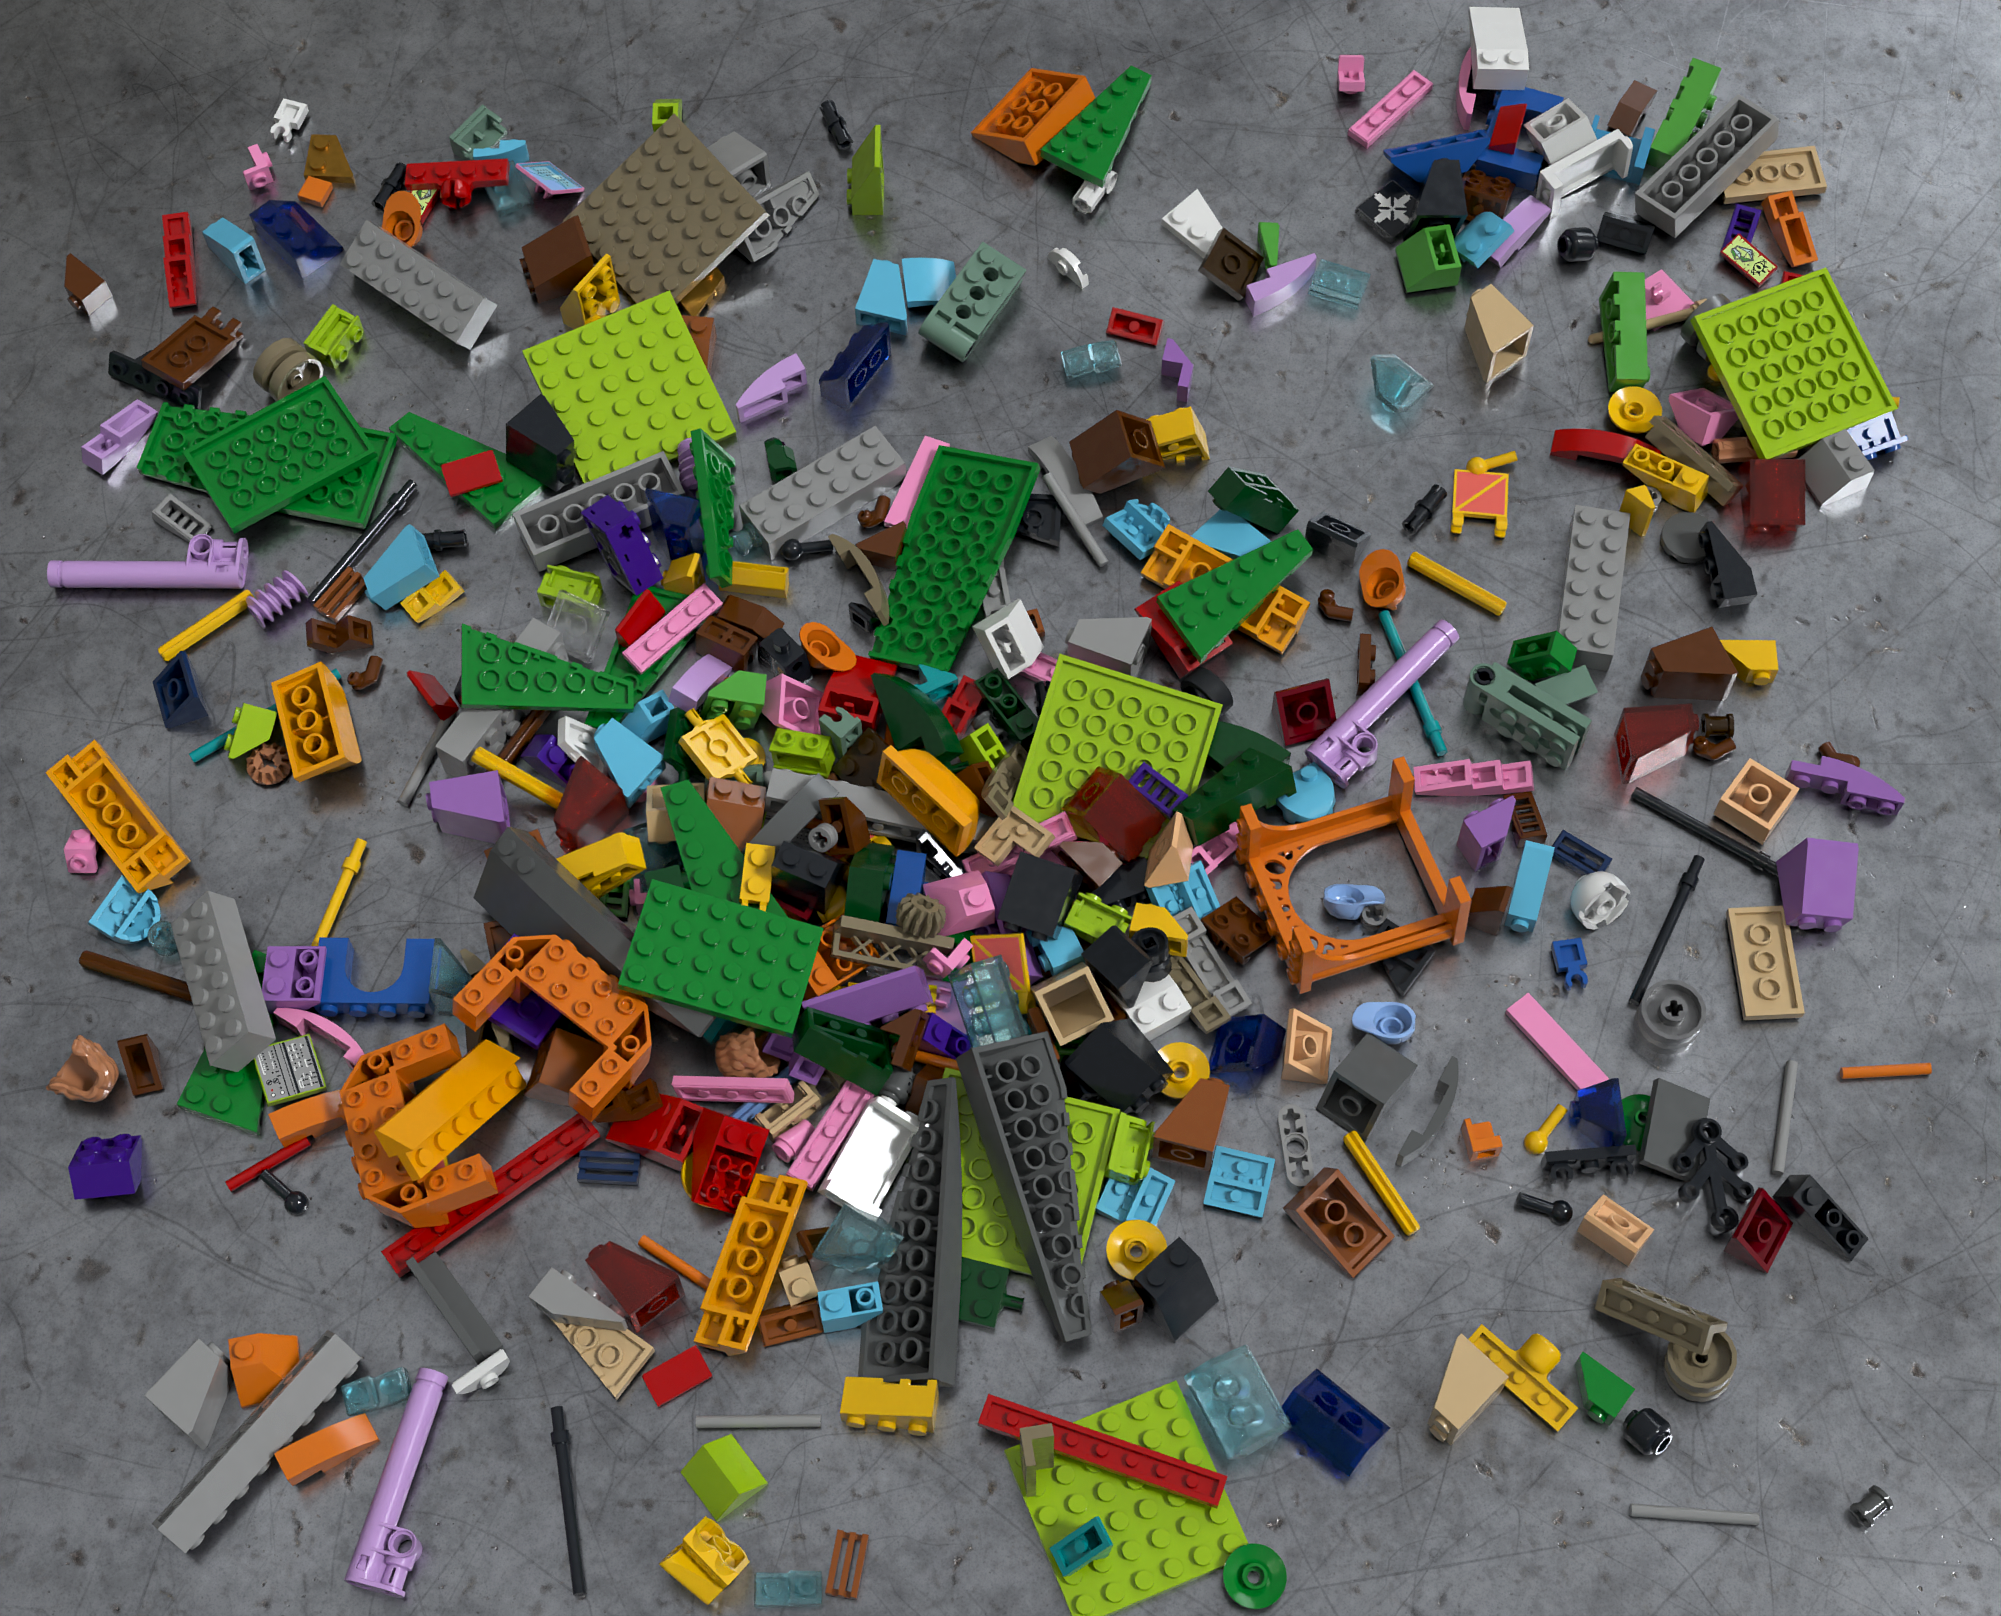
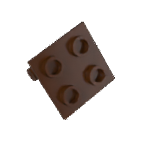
M1237 896L1201 919L1207 930L1206 934L1216 942L1217 946L1224 943L1222 951L1226 952L1229 950L1227 954L1234 959L1236 964L1239 962L1242 965L1246 964L1250 959L1249 954L1275 938V935H1269L1266 923Z

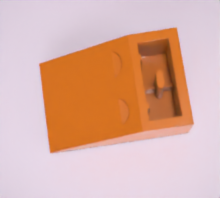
M841 915L821 926L824 929L803 1001L832 992L871 966L830 957L834 923ZM840 936L839 950L852 952L857 948L850 938ZM872 943L865 947L872 957H881Z

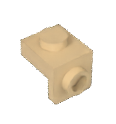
M795 1254L782 1259L781 1264L777 1267V1272L790 1306L818 1296V1289L806 1258Z

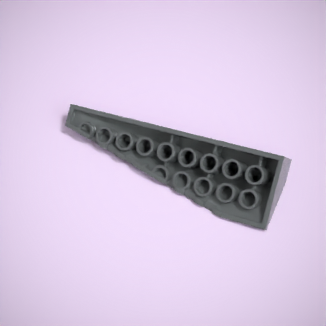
M507 827L489 853L473 898L511 935L515 933L522 937L556 934L562 940L567 939L573 943L577 951L585 958L590 957L594 959L600 966V969L607 975H614L620 979L634 933L526 830ZM641 996L645 1000L646 1005H648V1010L697 1037H702L716 1018L715 1016Z
M1045 1031L971 1048L957 1057L956 1061L994 1178L1024 1257L1062 1342L1065 1343L1089 1336L1092 1333L1088 1295L1084 1293L1083 1279L1086 1278L1085 1266L1081 1265L1080 1249L1083 1248L1082 1235H1078L1077 1226L1080 1216L1075 1171L1071 1167L1070 1158L1073 1155L1072 1143L1069 1142L1067 1126L1070 1125L1069 1113L1065 1109L1067 1090L1049 1033Z
M949 1077L927 1081L918 1119L921 1122L916 1135L913 1134L910 1144L913 1147L909 1164H905L902 1174L905 1177L902 1191L897 1192L885 1236L888 1244L883 1256H880L877 1268H880L878 1283L883 1313L862 1324L858 1377L883 1378V1382L896 1384L900 1383V1379H910L911 1385L927 1386L928 1380H937L938 1387L955 1386L962 1265V1169L956 1079Z

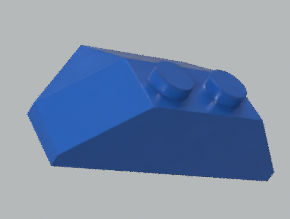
M1481 129L1407 146L1385 149L1383 154L1392 164L1417 182L1422 183L1433 161L1441 158L1459 160L1461 173L1467 172L1490 143V137Z

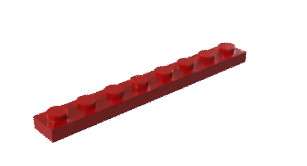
M580 1113L576 1114L493 1172L498 1190L497 1194L448 1212L449 1224L413 1228L381 1251L398 1277H402L410 1271L406 1264L407 1260L414 1257L417 1263H419L433 1252L442 1249L601 1137L598 1130Z
M991 1394L987 1396L978 1421L979 1427L1020 1440V1428L1052 1423L1054 1453L1201 1504L1218 1508L1228 1477L1226 1475Z

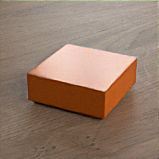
M308 176L297 195L299 201L322 208L333 190V185L331 182Z

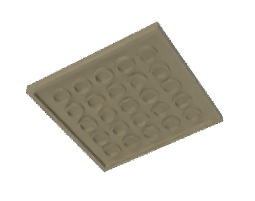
M674 113L582 201L563 222L573 216H579L590 252L598 261L606 253L611 256L616 281L636 303L670 290L677 304L770 215Z

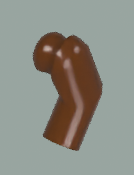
M880 495L877 498L875 510L860 511L857 519L861 526L872 528L884 522L891 499Z
M1329 589L1322 590L1320 597H1318V605L1328 618L1351 622L1354 608L1338 606L1334 600L1335 593Z
M370 656L364 672L359 673L355 671L348 675V684L355 690H362L376 683L383 659L378 656Z
M1698 736L1693 740L1694 752L1698 756L1709 760H1717L1736 750V745L1730 737L1717 744L1710 742L1705 736Z
M1830 741L1818 748L1822 756L1838 759L1860 767V760L1857 756L1837 753Z

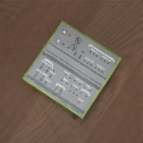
M310 1034L271 1044L253 1059L267 1107L326 1091V1084Z

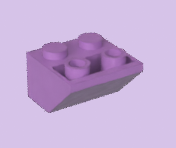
M1514 796L1505 800L1499 798L1493 801L1487 809L1481 812L1478 810L1473 811L1464 818L1456 845L1474 872L1499 860L1516 802Z
M326 946L267 947L262 993L269 1014H274L273 1012L276 1008H293L305 1011L321 1002L327 953Z

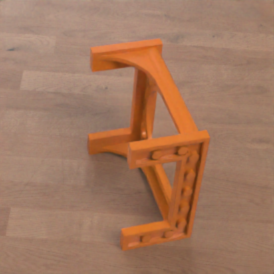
M1404 756L1393 759L1388 797L1307 822L1287 826L1268 825L1259 821L1251 803L1240 807V818L1236 820L1239 833L1236 834L1238 848H1235L1238 863L1240 865L1244 864L1247 870L1245 872L1249 888H1254L1256 891L1255 900L1260 912H1265L1268 933L1270 936L1275 935L1278 942L1276 944L1278 956L1281 961H1286L1289 982L1291 985L1296 984L1299 994L1311 991V984L1314 981L1450 939L1453 946L1464 942L1472 900L1461 876L1449 879L1447 888L1411 812L1415 779ZM1396 822L1438 915L1355 940L1331 938L1316 932L1306 925L1295 912L1288 891L1291 873L1299 860L1308 852L1321 845ZM1291 853L1293 855V858L1287 860L1285 858L1286 855ZM1275 862L1282 865L1285 871L1282 874H1274L1269 872L1265 865ZM1273 882H1280L1282 887L1275 889L1276 885ZM1282 907H1288L1289 911L1284 912ZM1311 939H1314L1317 942L1318 946L1316 950L1312 944ZM1325 945L1333 947V950L1327 949L1326 954H1323Z

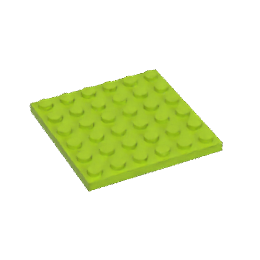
M1826 267L1701 313L1690 320L1761 464L1819 442L1823 438L1844 429L1848 430L1891 411L1893 413L1898 409Z
M670 290L522 350V354L540 393L546 397L574 439V466L583 484L664 451L669 463L678 460V445L681 441L691 437L692 430L701 428L716 443L736 435L733 423Z
M1059 654L1014 797L1013 806L1037 823H1041L1065 811L1077 838L1088 842H1103L1114 850L1139 858L1145 857L1148 860L1149 850L1170 820L1130 789L1126 782L1140 765L1145 762L1188 796L1194 793L1199 785L1223 704ZM1147 774L1138 786L1142 788L1151 776ZM1157 781L1147 793L1151 795L1160 783ZM1165 789L1157 800L1161 802L1169 790ZM1175 796V797L1173 798V800L1168 804V806H1167L1168 809H1169V808L1173 805V803L1177 800V797H1176V796Z
M945 1067L943 1078H955L957 1087L962 1169V1257L1009 1268L1010 1271L1032 1276L994 1178L959 1070ZM1067 1097L1065 1099V1109L1069 1113L1070 1125L1067 1126L1069 1142L1072 1143L1073 1155L1070 1158L1071 1167L1075 1171L1080 1216L1077 1226L1078 1235H1082L1083 1248L1080 1249L1082 1265L1120 1109Z
M1177 1380L1072 1422L1217 1472ZM1020 1444L1004 1450L1005 1457L1071 1616L1113 1615L1223 1569L1227 1558L1234 1550L1249 1544L1225 1489L1216 1509L1054 1453V1467L1036 1470V1496L1027 1497L1020 1460ZM1099 1516L1113 1543L1109 1555L1106 1558L1091 1561L1071 1576L1063 1577L1050 1547L1094 1517Z

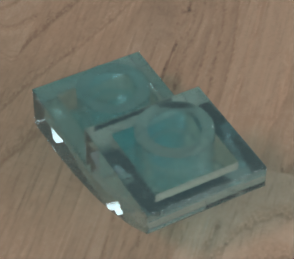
M1115 340L1086 344L1061 352L1065 373L1069 379L1092 371L1099 374L1122 366Z
M399 1367L377 1377L366 1376L341 1386L347 1416L360 1415L408 1400L412 1390L408 1371L404 1367Z
M790 1570L789 1573L756 1572L754 1607H799L822 1604V1571Z

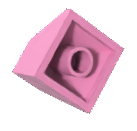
M1705 388L1673 393L1668 398L1679 429L1699 446H1706V444H1711L1714 439H1721L1739 419L1730 401Z
M780 674L766 681L765 702L761 712L775 726L782 729L821 735L818 708L823 692L784 674Z
M979 870L922 885L925 896L929 895L932 899H938L939 904L946 907V921L943 929L941 928L940 933L937 935L949 936L995 923V907L988 885Z

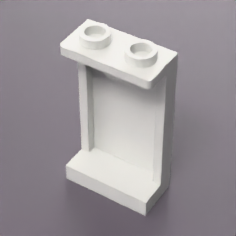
M1616 129L1541 170L1536 199L1551 209L1547 217L1552 219L1559 215L1562 197L1607 172L1615 170L1622 179L1627 177L1633 150V144L1629 137L1624 136L1619 129Z
M883 1095L868 1100L817 1191L866 1223L877 1221L882 1210L879 1206L912 1148L910 1144L913 1134L916 1135L921 1122L917 1115L908 1111H901L896 1107L897 1103L894 1100Z

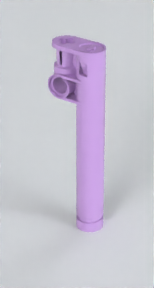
M198 534L189 542L186 561L63 562L62 560H51L47 567V579L51 588H62L64 586L65 588L242 589L245 584L248 564V542L246 538H240L238 542H224L223 539H212L207 534Z
M1440 619L1432 626V629H1429L1305 750L1308 760L1311 763L1315 762L1336 785L1343 789L1349 785L1348 780L1357 771H1362L1365 767L1374 764L1377 760L1378 743L1374 735L1367 729L1449 650V647H1452L1459 640V634L1455 628L1445 620ZM1368 747L1371 751L1362 753L1358 749Z
M419 1368L415 1378L416 1383L413 1384L344 1578L345 1582L356 1587L397 1598L405 1597L406 1592L402 1588L407 1574L412 1571L415 1561L422 1554V1544L410 1530L397 1527V1523L441 1401L442 1390L445 1389L448 1381V1376L428 1368ZM412 1540V1547L408 1552H398L399 1546L403 1541Z

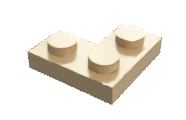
M1012 806L1007 817L1003 820L998 817L974 849L998 867L1016 845L1028 854L1040 857L1055 839V836L1018 808Z

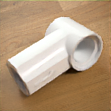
M1111 171L1107 174L1106 183L1103 188L1084 179V183L1072 199V204L1079 212L1084 214L1092 213L1105 193L1109 194L1114 188L1117 181V173Z

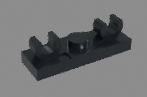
M1635 1145L1548 1151L1544 1153L1541 1160L1542 1172L1550 1171L1549 1181L1551 1184L1556 1183L1557 1172H1563L1566 1175L1567 1183H1570L1574 1170H1581L1582 1173H1594L1606 1166H1610L1608 1173L1611 1179L1616 1178L1617 1167L1624 1168L1627 1178H1631L1634 1170L1632 1163L1637 1155Z

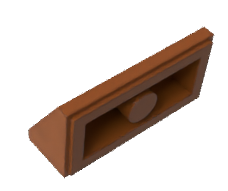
M811 1298L793 1306L787 1304L763 1310L758 1319L764 1347L824 1332L816 1298Z

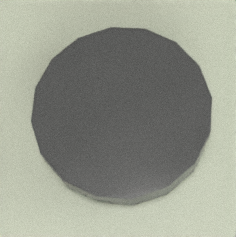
M1681 512L1673 515L1665 522L1661 531V545L1664 551L1682 563H1697L1705 560V551L1699 545L1698 534L1705 523L1709 521L1704 516L1694 512Z

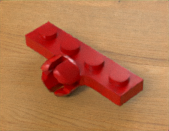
M508 158L410 163L406 166L405 187L407 191L440 190L441 201L445 206L456 209L457 199H461L460 208L462 209L471 202V193L474 188L508 186L510 164Z

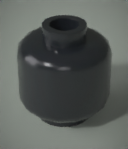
M1588 227L1568 228L1559 237L1557 249L1559 254L1568 262L1588 261L1598 249V239Z
M1644 1408L1639 1412L1633 1410L1624 1421L1626 1425L1624 1433L1626 1440L1644 1455H1651L1653 1453L1659 1455L1668 1447L1672 1440L1669 1422L1651 1408Z

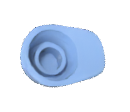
M1334 884L1324 889V907L1329 914L1338 919L1356 920L1365 906L1380 905L1386 901L1383 892L1377 887L1370 885Z
M1367 1002L1355 1009L1352 1016V1024L1359 1030L1373 1034L1387 1045H1396L1405 1042L1412 1036L1415 1030L1416 1015L1409 1006L1403 1003Z

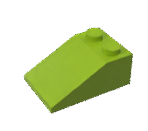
M881 125L873 127L852 157V168H847V184H852L851 189H847V205H852L853 215H883L884 165Z

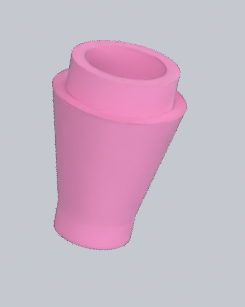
M802 1119L797 1125L775 1138V1143L772 1145L774 1153L784 1162L788 1163L791 1160H795L815 1130L814 1126L809 1121Z

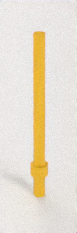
M356 839L349 857L344 859L341 866L342 874L311 946L319 945V937H328L353 875H357L360 869V859L367 845V842L363 839Z

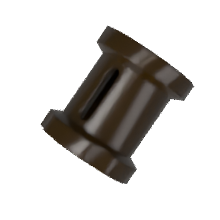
M1703 713L1701 717V735L1705 736L1706 739L1709 736L1733 738V714L1709 716L1708 713Z

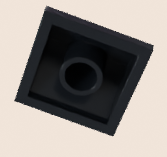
M1321 512L1308 521L1305 539L1313 550L1351 568L1355 565L1371 537V533L1325 512Z
M1116 925L1111 926L1081 955L1091 972L1128 1008H1132L1135 1005L1153 959Z

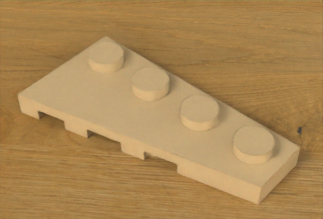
M551 1319L616 1400L655 1352L654 1347L629 1329L620 1331L557 1323Z

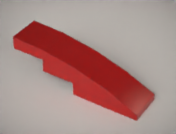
M188 212L162 215L164 236L162 237L165 253L163 260L169 307L173 309L197 305L195 259L190 214Z
M963 675L952 698L948 697L942 709V713L948 719L959 740L963 738L984 701L974 684L976 680L966 675Z

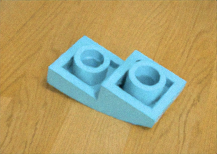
M500 140L499 148L473 150L474 160L508 158L510 168L515 167L517 163H524L529 160L526 140Z

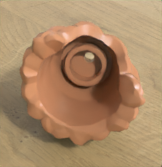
M750 1027L741 1034L732 1032L728 1035H721L716 1042L715 1048L719 1072L724 1077L767 1078L772 1077L773 1074H778V1067L781 1064L780 1058L762 1052V1044L769 1032L765 1031L758 1038L755 1037L754 1028Z
M78 1035L72 1044L73 1053L61 1067L60 1071L57 1072L56 1077L50 1080L46 1089L53 1091L57 1095H65L70 1100H83L85 1102L102 1101L110 1094L119 1077V1069L115 1061L107 1055V1052L103 1050L100 1044Z

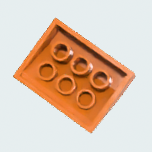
M1031 68L973 129L971 134L974 138L1018 163L1036 166L1043 160L1041 148L1095 99V96L1086 76Z

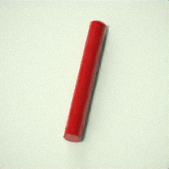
M307 1137L283 1147L228 1179L225 1183L232 1192L261 1175L264 1170L275 1167L311 1146Z

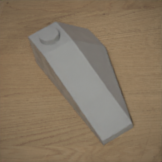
M806 171L753 197L770 216L736 247L749 261L755 262L774 251L784 234L789 233L792 229L791 226L798 217L803 216L820 195L810 171Z

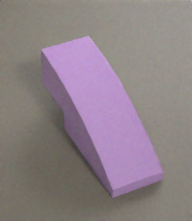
M1532 195L1523 200L1503 219L1513 227L1514 232L1488 260L1501 268L1515 250L1519 251L1549 215L1551 209Z
M1315 253L1266 269L1265 279L1246 286L1245 301L1253 317L1283 303L1307 283L1315 273L1317 258Z
M796 353L766 370L743 393L736 403L737 416L740 423L787 403V392L807 384L805 367Z
M138 399L102 423L100 425V434L81 446L82 463L102 475L105 474L139 442L158 416V411Z
M710 654L705 655L690 667L672 687L668 702L685 712L692 708L696 711L701 704H704L708 692L723 682L733 667Z

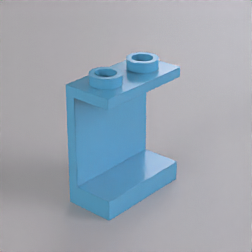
M1595 115L1591 125L1597 140L1611 133L1597 129L1599 115ZM1645 127L1642 140L1629 137L1633 144V150L1627 177L1622 179L1615 170H1611L1602 176L1640 185L1655 129Z

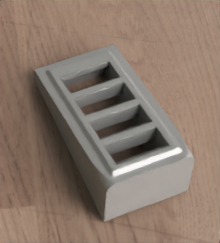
M170 493L152 511V519L187 542H190L194 537L190 533L197 525L202 528L196 535L207 534L213 528L212 524ZM172 509L176 512L170 518L166 516ZM180 515H183L184 517L178 524L174 522ZM189 520L193 521L186 530L182 528Z

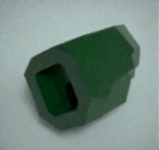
M775 437L764 441L770 477L774 483H778L797 472L793 449L785 446L784 442Z

